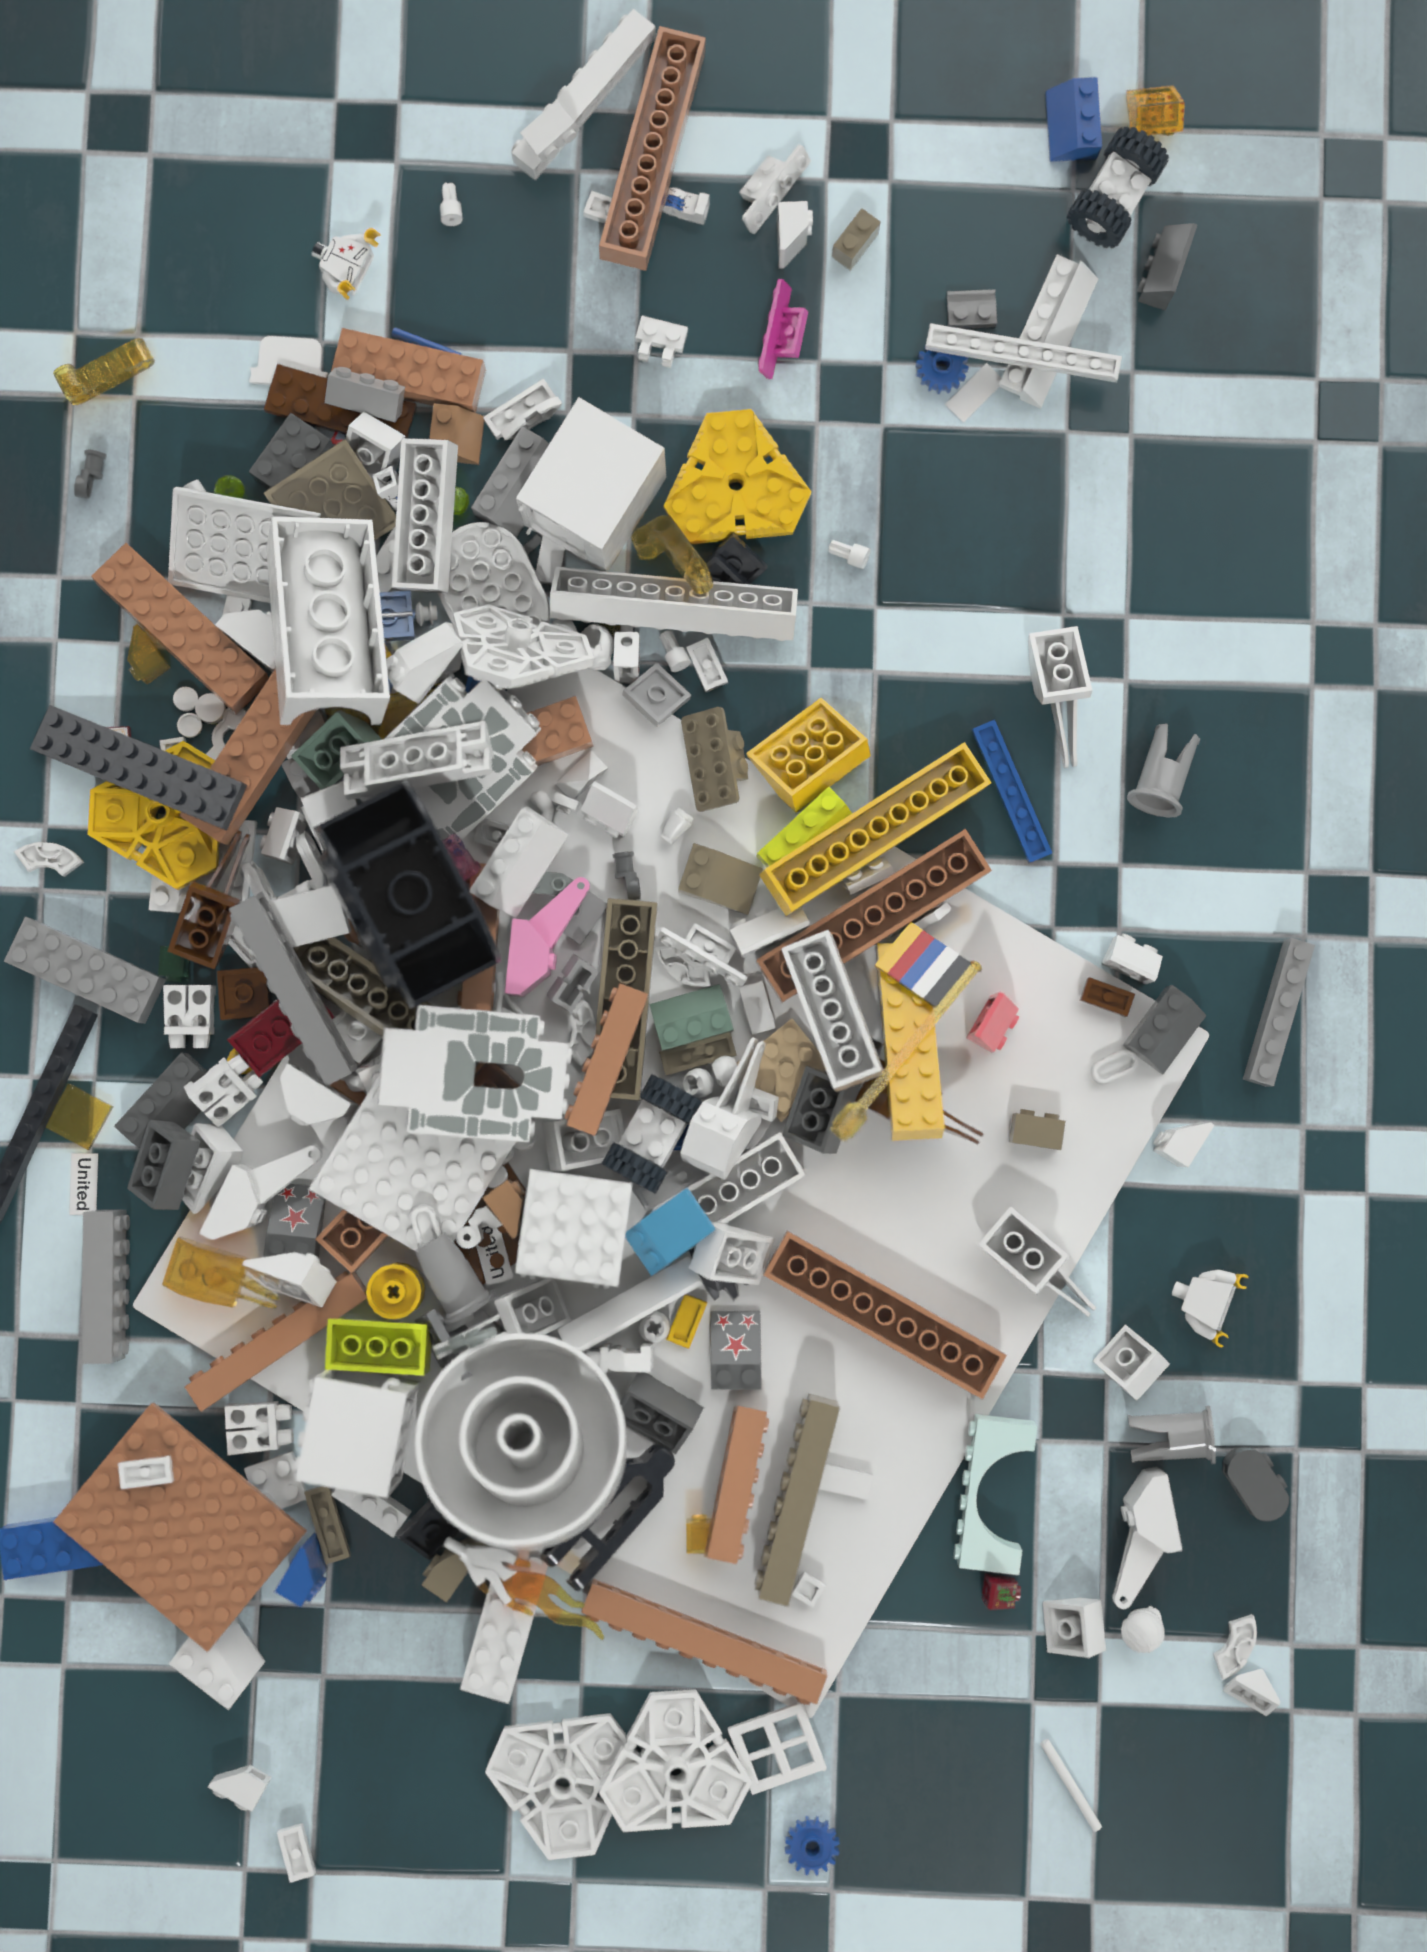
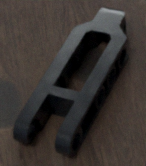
M656 1444L649 1447L640 1457L626 1458L619 1486L604 1511L635 1476H643L647 1480L645 1490L635 1501L632 1500L629 1503L631 1506L618 1521L614 1520V1525L601 1540L589 1529L601 1516L600 1514L580 1533L559 1544L544 1548L540 1554V1559L549 1567H554L583 1537L592 1547L580 1559V1564L572 1572L569 1579L566 1580L567 1584L575 1591L582 1590L664 1497V1478L675 1465L673 1453L663 1445Z

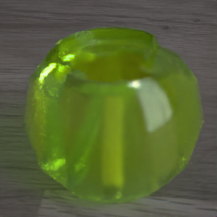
M225 475L215 483L214 493L243 499L245 488L239 478L233 475ZM232 486L234 492H229L227 495L225 489H230Z
M455 486L453 515H462L469 507L470 498L465 489Z

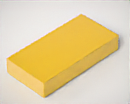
M686 1293L682 1298L666 1340L689 1349L708 1302Z

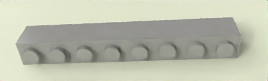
M263 892L230 908L232 922L240 928L244 935V944L255 955V963L258 969L263 971L267 977V985L270 991L275 993L279 999V1007L282 1013L290 1019L292 1023L291 1029L294 1035L302 1041L304 1045L303 1051L306 1057L314 1063L316 1067L315 1073L319 1080L323 1081L327 1086L352 1074L358 1067Z

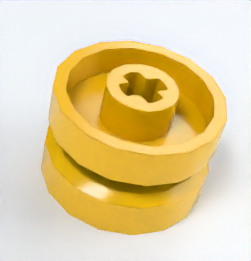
M395 1262L387 1264L373 1273L367 1284L366 1295L369 1305L376 1314L386 1319L396 1320L408 1316L419 1308L425 1297L426 1286L423 1276L415 1267L408 1263ZM395 1286L400 1288L398 1290L399 1295L393 1292Z

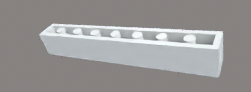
M634 9L620 19L615 31L606 35L603 45L598 51L594 50L590 54L587 64L583 68H579L573 75V80L570 84L563 86L558 93L556 100L574 120L578 128L584 124L656 39L655 25ZM548 104L543 110V112L552 104ZM524 138L516 141L511 152L513 163L534 180L539 177L555 158L547 159L543 163ZM565 143L562 147H560V148L558 149V150H559L558 153L561 151V149H562L567 143Z

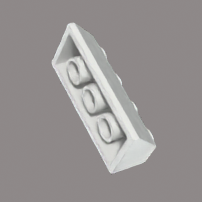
M522 807L469 891L490 906L516 918L567 840L569 834L531 808Z

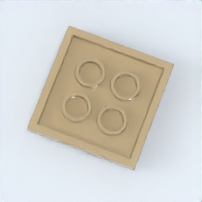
M793 1018L763 1041L766 1045L754 1086L756 1089L779 1097L776 1117L780 1122L790 1114L805 1067L810 1066L827 1072L820 1052Z

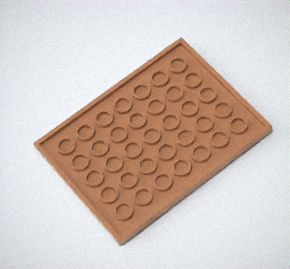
M154 1402L148 1406L53 1521L206 1652L213 1647L307 1532L305 1528ZM163 1456L172 1457L174 1475L172 1483L121 1489L118 1463Z

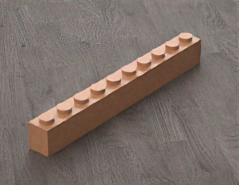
M594 1578L582 1607L581 1613H584L585 1617L591 1621L599 1622V1620L609 1623L608 1626L614 1630L622 1631L625 1629L632 1632V1636L639 1640L645 1641L648 1638L655 1641V1645L662 1649L669 1650L671 1647L678 1650V1653L685 1658L692 1659L694 1656L701 1659L702 1663L708 1667H722L731 1676H745L754 1685L761 1687L763 1684L773 1687L772 1690L775 1693L786 1696L787 1693L796 1696L797 1701L806 1705H810V1702L817 1705L827 1679V1671L824 1668Z

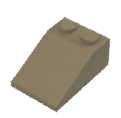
M693 843L678 893L748 915L760 880L759 874L763 871V868L720 851Z
M471 1536L458 1542L464 1546L467 1544L470 1546H486L485 1543ZM448 1548L445 1549L441 1556L436 1554L423 1573L427 1578L422 1586L445 1602L449 1600L468 1572L467 1566L459 1557L460 1555Z

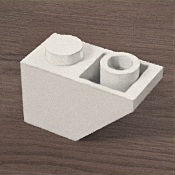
M248 1765L216 1775L208 1788L212 1789L216 1796L228 1798L235 1802L234 1804L239 1809L252 1812L272 1777Z

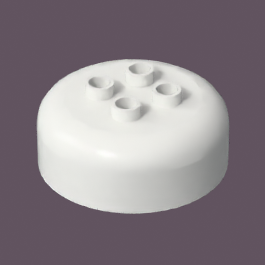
M503 1335L488 1339L483 1344L466 1350L455 1358L434 1381L426 1395L418 1417L415 1443L416 1458L422 1481L431 1499L438 1509L463 1532L478 1541L502 1549H541L559 1544L580 1533L610 1503L619 1486L626 1464V1423L619 1400L608 1378L583 1352L568 1343L544 1335ZM518 1344H524V1345H522V1346H519V1347H516V1348H512V1346H515V1345H518ZM470 1371L472 1376L461 1381V1376Z

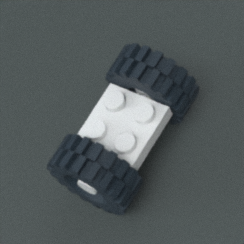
M1129 127L1119 128L1104 152L1105 163L1086 192L1083 190L1079 193L1067 214L1068 223L1072 225L1071 228L1074 231H1078L1080 237L1084 236L1087 238V241L1094 242L1096 246L1102 245L1103 248L1110 247L1112 249L1120 244L1131 225L1132 219L1130 215L1147 187L1157 182L1169 161L1166 148H1161L1162 143L1160 141L1156 142L1154 136L1146 135V132L1143 130L1139 132L1135 127H1132L1131 130Z
M651 1074L640 1094V1097L644 1100H642L619 1144L613 1142L601 1164L656 1194L668 1173L662 1168L687 1124L690 1125L691 1119L701 1106L702 1101L668 1081Z

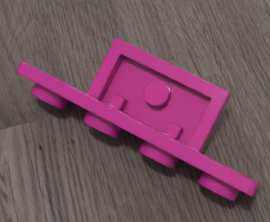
M783 279L777 280L776 288L773 291L772 308L768 314V327L763 337L762 354L758 360V370L767 379H773L777 357L799 358L808 311L805 308H788L792 289Z

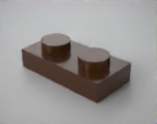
M1088 977L1079 1001L1127 1017L1135 993Z

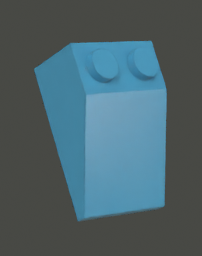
M686 1188L625 1232V1238L652 1276L669 1266L714 1232L716 1228L689 1189Z

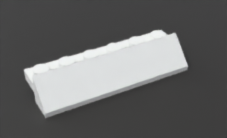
M1056 255L1019 339L1069 347L1098 281V278L1081 260L1078 264L1060 255ZM1008 364L998 387L1019 395L1020 400L1041 409L1057 372Z
M475 722L340 747V769L344 773V796L347 800L378 795L404 781H407L412 788L492 774V758H494L486 722Z
M688 1256L557 1330L563 1342L583 1352L703 1285V1281L698 1273L689 1269L691 1260Z

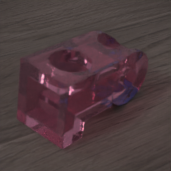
M453 833L443 840L464 881L482 869L478 861H475L469 851L466 850L464 843L457 834Z

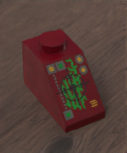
M985 1573L981 1598L987 1609L1014 1608L1015 1601H1019L1021 1586H1018L1014 1577Z

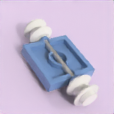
M411 591L379 592L384 642L415 640L413 625L415 617L420 626L423 625L424 621H429L433 625V620H438L436 605L432 606L431 601L428 606H422L419 601L416 605V612L415 609H412Z

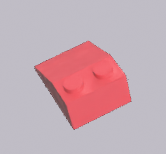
M1002 992L991 995L966 1038L991 1053L995 1052L996 1049L1001 1050L1007 1040V1037L1004 1036L1008 1028L1013 1029L1019 1019V1016L1016 1015L1019 1008Z

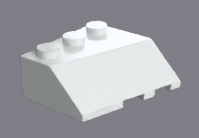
M237 1618L208 1652L188 1637L169 1663V1665L228 1710L265 1663L264 1658L250 1637L246 1636L238 1624Z

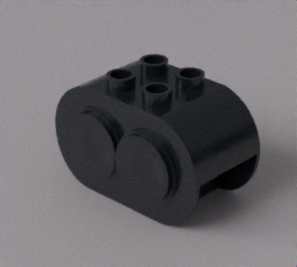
M407 781L313 827L323 848V855L319 856L318 860L327 879L353 923L369 958L386 988L394 987V989H398L409 1009L501 962V956L495 940L430 815L415 790Z

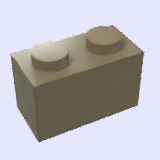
M861 208L834 243L831 257L851 271L879 234L881 221Z
M1020 1109V1114L1013 1113L1009 1142L1062 1150L1066 1121L1059 1120L1060 1115L1045 1113L1044 1117L1035 1116V1111Z

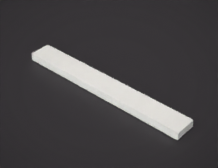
M931 323L925 350L1116 383L1122 356Z

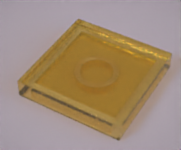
M68 1084L46 1128L90 1150L114 1106L73 1084Z

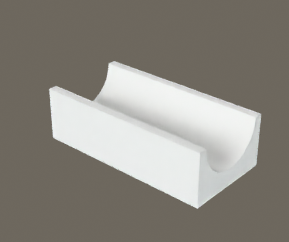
M272 517L266 553L280 725H291V722L300 714L324 707L356 709L369 716L371 725H381L390 696L372 520Z

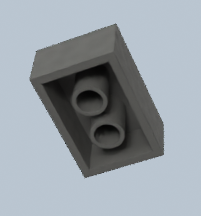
M290 413L251 467L249 473L255 481L269 489L334 445L329 438Z
M149 1120L127 1189L153 1209L179 1210L201 1141L175 1122Z

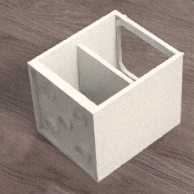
M579 397L516 497L524 526L529 528L526 534L529 535L533 530L562 546L566 551L599 571L608 572L666 479L665 449ZM555 536L567 538L566 543Z

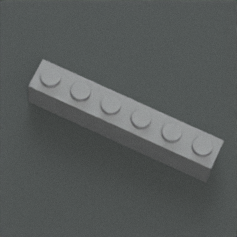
M1294 938L1283 941L1243 1080L1265 1087L1274 1086L1314 951V944Z

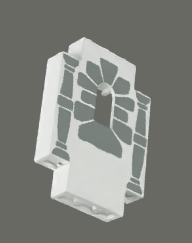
M451 676L385 738L389 739L481 721L486 722L494 758H492V774L413 788L430 815L444 844L450 850L536 770L538 766L535 764L536 760L527 751L523 752L521 749L541 730L538 726L540 723L531 713L527 714L521 708V702L514 695L510 696L497 684L481 681L473 690L467 693L463 683L457 678L453 679ZM376 795L368 796V797H362V798H360V799H361L363 802H365V801H367L368 799H370V798H372V797H374V796H376ZM458 835L460 838L450 845L447 842L452 837Z
M417 1005L415 1030L384 1028L377 1104L408 1107L405 1130L407 1133L529 1142V1137L534 1136L535 1121H531V1117L561 1119L562 1113H566L567 1099L563 1098L564 1088L568 1089L569 1074L566 1073V1063L570 1064L572 1050L568 1048V1043L538 1041V1037L543 1036L544 1021H540V1016ZM475 1061L517 1065L524 1073V1081L516 1089L474 1087Z

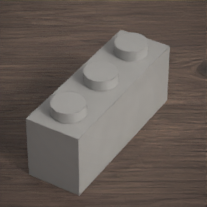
M337 367L328 375L325 403L360 413L365 412L374 417L396 422L402 413L405 386L398 385V382L393 380L383 381L376 379L371 374H357L351 372L349 368Z

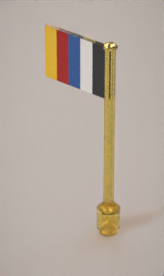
M912 922L909 923L879 959L875 967L930 1004L934 1009L858 1103H847L833 1120L831 1131L843 1141L853 1138L868 1119L866 1109L974 976L982 971V966L979 962L974 960L969 962Z

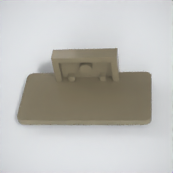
M715 707L684 716L681 719L696 810L704 812L738 803L737 781L748 779V764L744 756V740L741 733L727 729L725 711L722 707Z

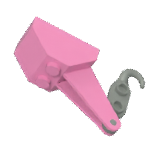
M545 872L533 893L557 896L529 921L512 919L505 993L507 995L525 997L551 975V970H556L557 955L553 953L552 949L590 890V884L586 878L578 877L571 881L565 874Z

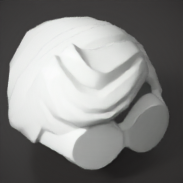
M589 625L581 632V634L587 636L594 656L593 667L588 669L605 670L611 664V655L614 652V639L605 627H602V625Z
M1149 1606L1148 1608L1136 1609L1123 1621L1121 1634L1123 1641L1129 1648L1138 1653H1148L1154 1651L1163 1643L1164 1626L1161 1614L1156 1608L1153 1609L1152 1606Z

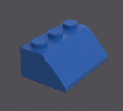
M1098 77L1073 78L1046 90L1050 162L1096 160L1102 148Z
M315 1532L300 1547L274 1591L300 1608L306 1601L309 1603L312 1601L327 1580L324 1577L327 1566Z

